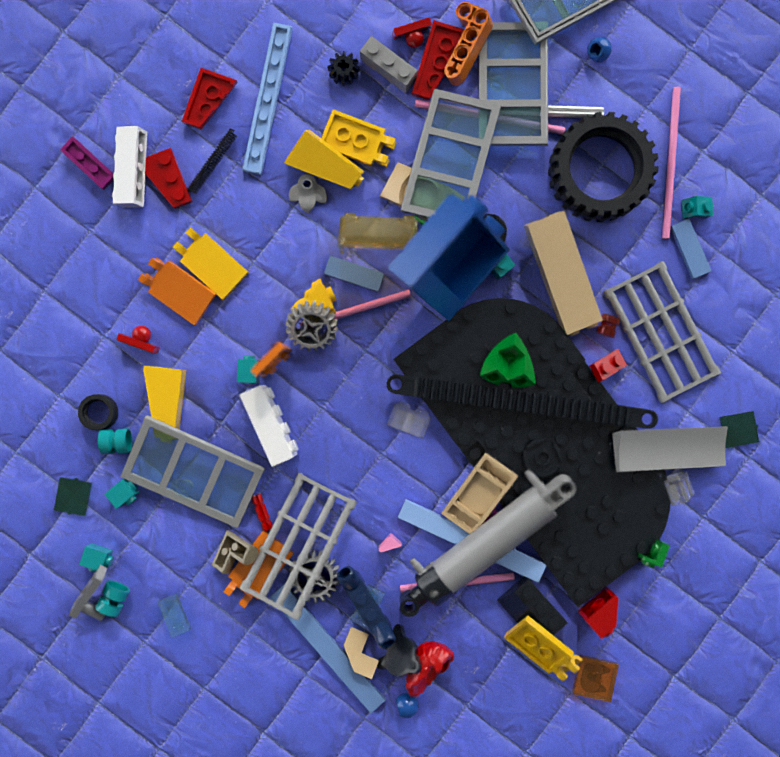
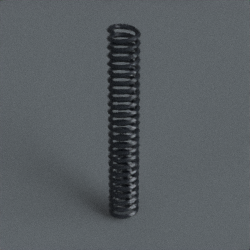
M230 128L225 136H223L222 141L218 143L219 146L211 153L212 156L204 163L205 166L201 168L196 178L188 185L189 188L187 190L189 192L192 191L197 194L196 191L201 189L199 186H202L206 181L205 179H208L206 176L209 177L207 173L211 174L213 172L212 169L216 167L215 164H218L216 161L220 162L217 158L221 159L223 157L222 154H225L223 151L227 152L224 148L229 150L228 147L232 145L231 142H234L232 139L236 140L233 137H237L233 133L235 130Z

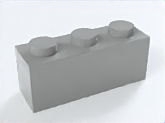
M372 36L360 50L361 61L404 93H407L416 80L418 70Z

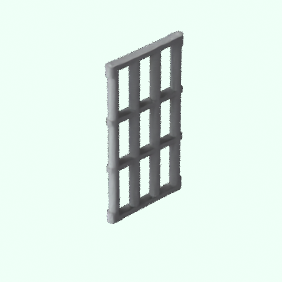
M660 261L654 267L604 291L606 298L610 300L623 326V331L628 335L641 361V366L646 370L658 394L657 397L660 403H665L672 397L721 373L701 338V332H698L683 303L685 302L684 299H681L670 278L664 261ZM656 269L674 303L664 307L648 276V273ZM641 278L657 309L656 312L648 316L631 285V282ZM623 286L640 317V320L630 324L614 293L615 290ZM675 306L691 334L690 337L681 340L667 313V310ZM657 315H660L675 344L667 349H664L650 322V319ZM642 323L658 352L649 358L633 330L634 327ZM692 340L696 343L710 371L709 374L700 377L684 346ZM675 349L678 350L693 379V382L683 386L667 353ZM659 357L677 389L668 395L650 363Z
M298 473L295 483L281 511H278V516L263 546H260L258 557L246 579L243 580L240 589L299 621L303 613L302 609L316 581H319V575L334 545L337 544V539L357 502L309 479L302 473ZM306 481L314 486L298 518L295 519L287 514L303 482ZM320 489L330 493L312 528L304 524V521ZM338 497L347 503L329 537L320 531ZM287 519L295 524L280 553L277 554L271 551L270 547L282 523ZM301 527L311 533L296 563L286 559ZM320 536L328 541L313 572L302 566L317 537ZM269 554L275 557L276 561L260 593L250 587L266 555ZM286 563L293 567L275 602L266 596L282 564ZM301 571L310 576L294 610L291 611L284 607L283 604Z

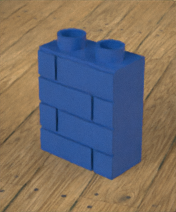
M454 194L448 195L435 210L436 213L432 214L419 229L420 232L416 233L404 247V251L400 252L388 266L392 273L448 321L451 320L510 250L500 238L506 231L504 227L489 215L485 219L483 218L489 209L473 195H470L465 202Z

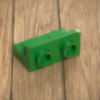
M657 539L648 555L639 553L638 557L642 559L641 562L646 566L654 568L656 565L662 568L670 545Z

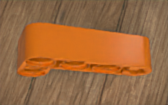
M462 2L456 8V15L461 24L466 28L444 69L446 77L455 86L461 85L465 81L493 28V21L488 11L469 2Z

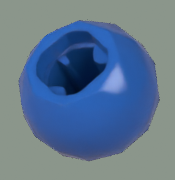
M605 37L594 38L587 47V54L594 62L605 61L612 52V45Z
M402 693L396 699L400 717L411 718L417 713L419 704L416 697H411L409 693Z

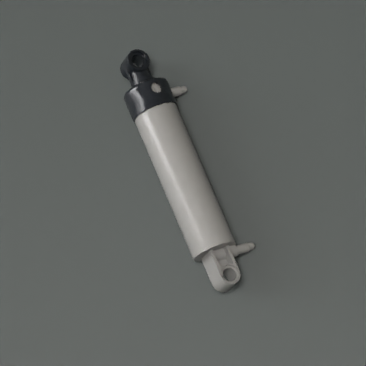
M530 470L526 471L525 475L533 486L425 567L416 561L415 558H412L410 563L417 571L415 575L417 586L411 590L404 591L400 595L401 613L412 617L428 601L435 606H440L456 594L459 589L557 517L555 509L575 494L576 487L568 475H559L547 485H544ZM563 484H569L567 488L560 489ZM407 602H413V604H411V605H407V604H405V603H407Z

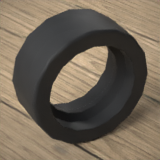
M93 394L81 401L78 407V417L84 427L90 430H104L110 428L116 422L118 407L111 397L105 394ZM102 401L108 406L109 416L103 423H94L89 419L88 407L92 402Z

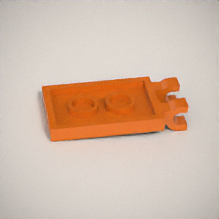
M158 257L155 259L151 258L148 265L158 270L153 278L148 273L141 274L138 281L151 287L148 293L194 326L197 325L217 294L172 261H167L165 264Z
M279 341L250 371L257 377H266L269 373L272 375L277 370L275 367L282 360L286 361L290 357L289 353L292 350L286 344Z
M262 531L252 544L258 548V552H260L259 548L263 546L269 534L267 531ZM275 538L270 550L279 554L284 544ZM292 550L289 551L286 559L289 560L294 554ZM269 554L266 555L250 587L251 589L260 593L276 561L275 557ZM238 562L228 575L232 581L223 591L225 594L230 596L236 587L240 589L254 562L249 565ZM283 563V564H282V566H281L279 572L281 571V569L284 567V565H285L286 563ZM243 591L245 595L238 604L245 608L253 598V595Z

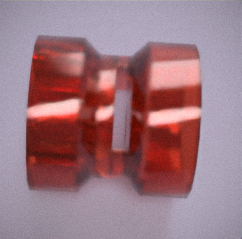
M602 314L603 321L597 326L596 333L614 338L616 334L615 328L619 326L621 320L609 314Z

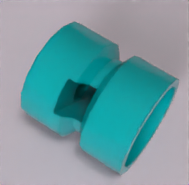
M129 428L117 429L115 432L112 429L100 430L98 434V448L102 455L114 454L115 451L118 454L131 452L133 440Z
M106 581L102 590L103 595L99 597L95 609L107 616H119L123 607L122 602L126 601L130 589L117 581Z

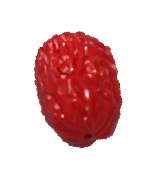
M429 641L420 644L416 649V655L419 656L422 668L418 674H407L405 686L411 697H419L420 694H423L426 687L430 686L432 681L440 673H444L454 661V653L445 644Z

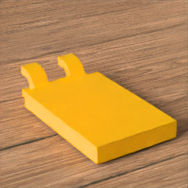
M334 109L321 139L342 155L372 166L375 161L387 167L390 161L388 159L389 156L380 154L383 146L394 150L397 144L395 142L396 138L385 135L386 129Z
M190 227L186 234L194 242L186 249L177 241L173 248L183 256L180 262L224 300L249 272L210 236L205 233L201 237Z
M529 616L522 619L507 631L504 639L548 674L551 672L555 673L562 682L568 677L566 672L571 670L573 673H576L580 669L578 664L582 662V658L578 655H573L574 652Z

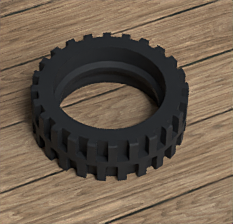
M596 112L590 118L586 115L578 123L575 121L563 133L553 149V154L549 159L551 165L548 169V176H551L552 179L549 183L550 188H555L556 194L554 197L556 200L561 199L564 203L562 207L565 210L567 208L573 210L572 215L575 217L582 215L585 221L597 219V222H603L607 219L609 221L615 220L637 207L650 194V188L655 185L656 179H653V177L658 173L659 169L658 166H654V162L658 160V153L653 154L652 152L655 143L653 140L650 142L647 140L646 136L649 133L646 129L641 131L637 128L640 123L636 120L633 123L628 122V116L624 114L620 118L614 117L615 112H608L606 116H602V112ZM589 138H610L621 144L632 159L634 167L632 182L628 189L616 198L609 200L594 199L583 193L573 181L570 173L572 155L575 149Z

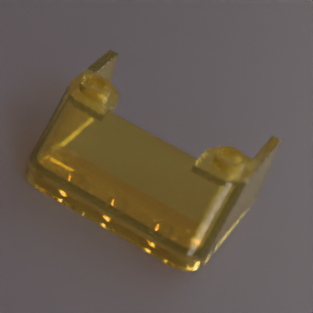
M344 213V216L340 217L339 251L344 253V247L403 250L414 235L418 233V220L410 215H405L403 218L363 217L356 216L355 213Z

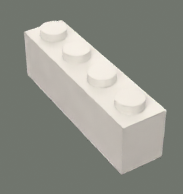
M138 126L117 127L115 135L116 151L114 154L113 204L123 208L144 207L147 131Z

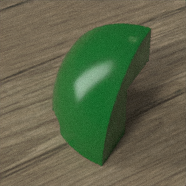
M516 333L506 337L493 348L482 366L480 376L496 385H500L502 382L509 383L512 388L535 385V373L531 358L524 343Z

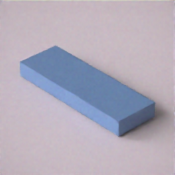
M690 219L672 225L670 229L691 279L711 272Z
M333 256L329 257L324 272L325 275L379 292L384 277L382 272Z

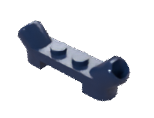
M350 566L343 567L337 573V581L342 585L374 636L378 647L381 649L391 647L396 641V636L389 619L384 615L365 585L361 574Z

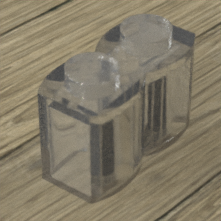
M682 469L674 470L671 472V475L667 476V480L664 481L672 506L687 503L695 494L688 471H683Z

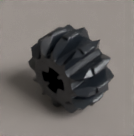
M345 51L342 52V56L336 53V59L330 58L331 65L327 66L328 71H330L329 77L331 79L335 78L334 82L336 84L341 81L342 86H345V81H348L352 85V78L357 79V73L360 72L358 59H353L352 53L346 56Z

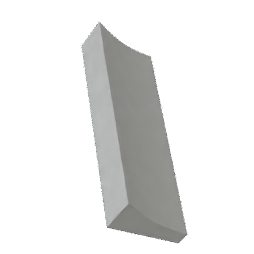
M728 426L633 430L612 433L616 472L726 466L725 444Z

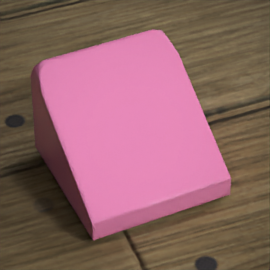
M391 533L379 545V551L384 552L401 547L402 542Z

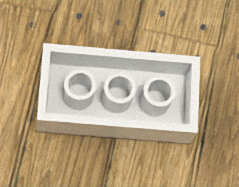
M260 385L240 394L271 466L273 467L296 456V451L299 450L295 440H291L288 434L291 431L287 422L283 423L281 416L283 413L280 406L275 405L273 401L275 395L271 387L268 388L267 385Z

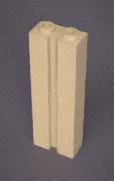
M558 211L545 218L524 225L561 328L565 331L566 335L573 336L580 333V330L583 328L590 329L596 327L597 323L603 320L565 211Z

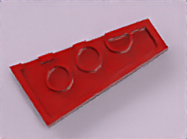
M433 20L412 90V96L430 101L434 89L438 88L445 76V66L465 29Z

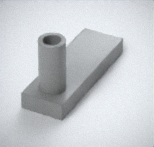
M102 565L98 567L75 600L69 616L76 619L78 614L82 612L102 621L105 615L95 609L96 605L88 602V600L102 582L107 570L106 567Z

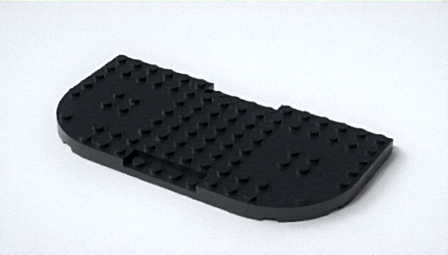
M494 298L470 304L459 310L450 321L445 320L393 359L405 376L617 405L602 383L597 382L592 370L585 362L586 359L561 326L540 308L520 300ZM516 333L529 353L535 373V385L512 388L511 384L503 382L500 385H496L480 376L482 366L489 353L498 343L511 334ZM422 398L473 468L482 456L487 453L518 475L517 479L499 501L503 508L533 486L525 475V472L528 470L524 466L522 459L523 450L527 444L534 439L544 438L553 441L560 448L562 462L558 471L551 476L536 477L544 485H547L559 475H568L576 487L575 494L555 509L557 517L527 538V540L577 607L581 606L642 559L638 557V554L648 555L656 540L661 538L668 521L671 503L669 481L665 470L616 472L612 433L638 430L636 427ZM563 484L560 489L567 488L569 484Z

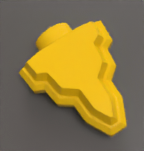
M318 279L311 284L310 289L305 291L304 298L296 301L293 305L295 308H297L299 303L304 306L305 301L312 305L315 300L317 306L323 302V308L329 307V313L334 312L335 314L336 310L332 302L337 301L331 286L325 288L322 280Z

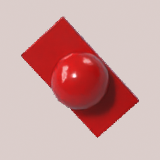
M428 17L394 28L392 32L394 40L405 36L408 46L412 48L421 46L424 40L421 31L430 29L432 26L431 19Z
M143 325L134 328L132 337L121 333L117 336V341L156 354L160 349L156 345L147 343L151 338V332L148 327Z

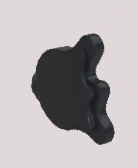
M396 624L393 628L396 641L391 647L386 649L387 654L378 659L377 668L381 670L387 669L392 675L402 678L406 674H418L422 668L419 656L416 655L415 647L418 648L416 642L406 636L403 625Z

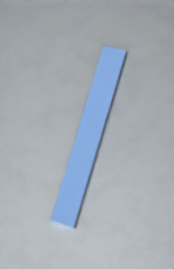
M273 23L242 169L245 173L262 176L290 45L292 26Z
M407 499L398 515V518L454 544H457L469 535V533L448 518ZM516 549L511 550L495 562L536 582H539L547 566L544 562Z

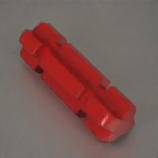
M256 494L252 496L251 500L253 505L255 504L254 508L259 521L262 522L263 531H268L273 525L271 520H269L270 517L265 503L262 502L261 494Z

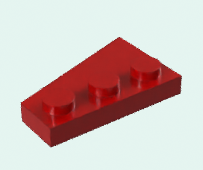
M200 68L182 119L183 124L202 130L236 86L237 80Z
M171 148L146 157L145 174L175 209L193 202Z

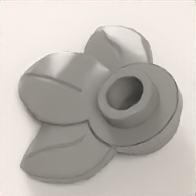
M304 174L298 179V184L291 187L289 200L292 202L299 200V205L303 211L309 213L316 202H327V194L324 187L317 184L314 176ZM305 180L310 181V187L304 186L303 183Z

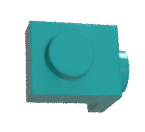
M694 196L681 201L682 218H708L713 216L712 197Z

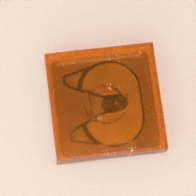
M580 655L582 662L578 664L580 669L576 672L572 693L611 702L619 664Z

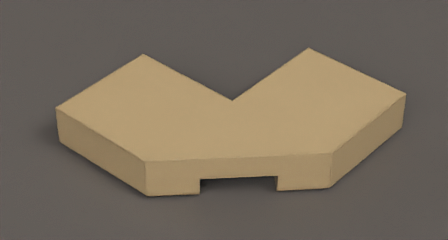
M350 627L343 646L354 672L372 679L379 660L362 653L369 634Z

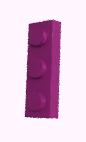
M74 136L60 149L101 189L105 190L114 180V173Z

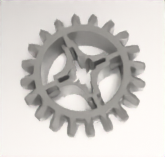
M315 300L312 305H309L308 301H305L304 306L299 303L297 308L293 307L292 313H289L287 316L288 320H286L285 325L287 326L286 333L290 334L288 338L289 340H294V346L300 344L301 350L305 346L308 352L311 348H314L317 352L319 346L324 349L326 344L330 345L332 343L331 339L336 337L338 321L334 319V312L329 313V307L323 308V302L319 306L316 305ZM302 317L304 324L297 328L296 322ZM326 324L327 330L321 335L320 328Z
M312 550L311 556L308 555L304 564L318 562L323 551L320 550L319 554L316 555V551ZM334 558L330 561L327 559L324 565L330 573V582L326 580L321 571L320 579L316 581L315 585L325 587L320 590H312L307 602L310 601L311 597H313L314 603H317L318 597H320L321 601H325V595L330 598L332 596L331 591L336 592L337 588L335 585H339V582L336 579L338 572L334 571L339 569V565L332 566L336 561ZM302 566L303 568L311 572H313L314 568H311L309 566ZM303 573V575L307 578L308 582L310 576ZM299 574L292 586L297 587L294 590V594H297L299 591L302 594L305 588Z

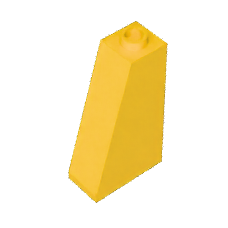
M310 129L304 131L284 161L289 166L352 189L354 186L358 187L364 179L362 175L365 171Z
M144 366L143 371L151 417L180 430L187 370ZM153 428L155 437L161 438L163 442H172L173 439H177Z

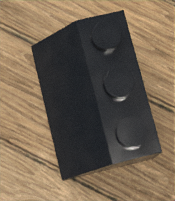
M525 576L497 599L517 623L526 616H529L553 636L568 623L531 580Z

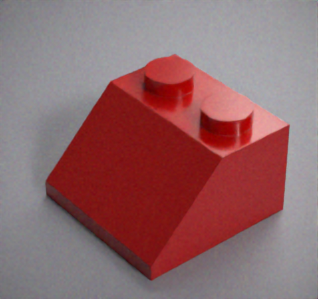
M605 587L578 610L579 614L601 639L610 636L617 626L619 598L608 587Z

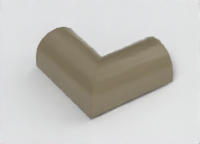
M226 530L212 566L223 574H229L236 559L244 565L252 564L258 557V548L234 532Z

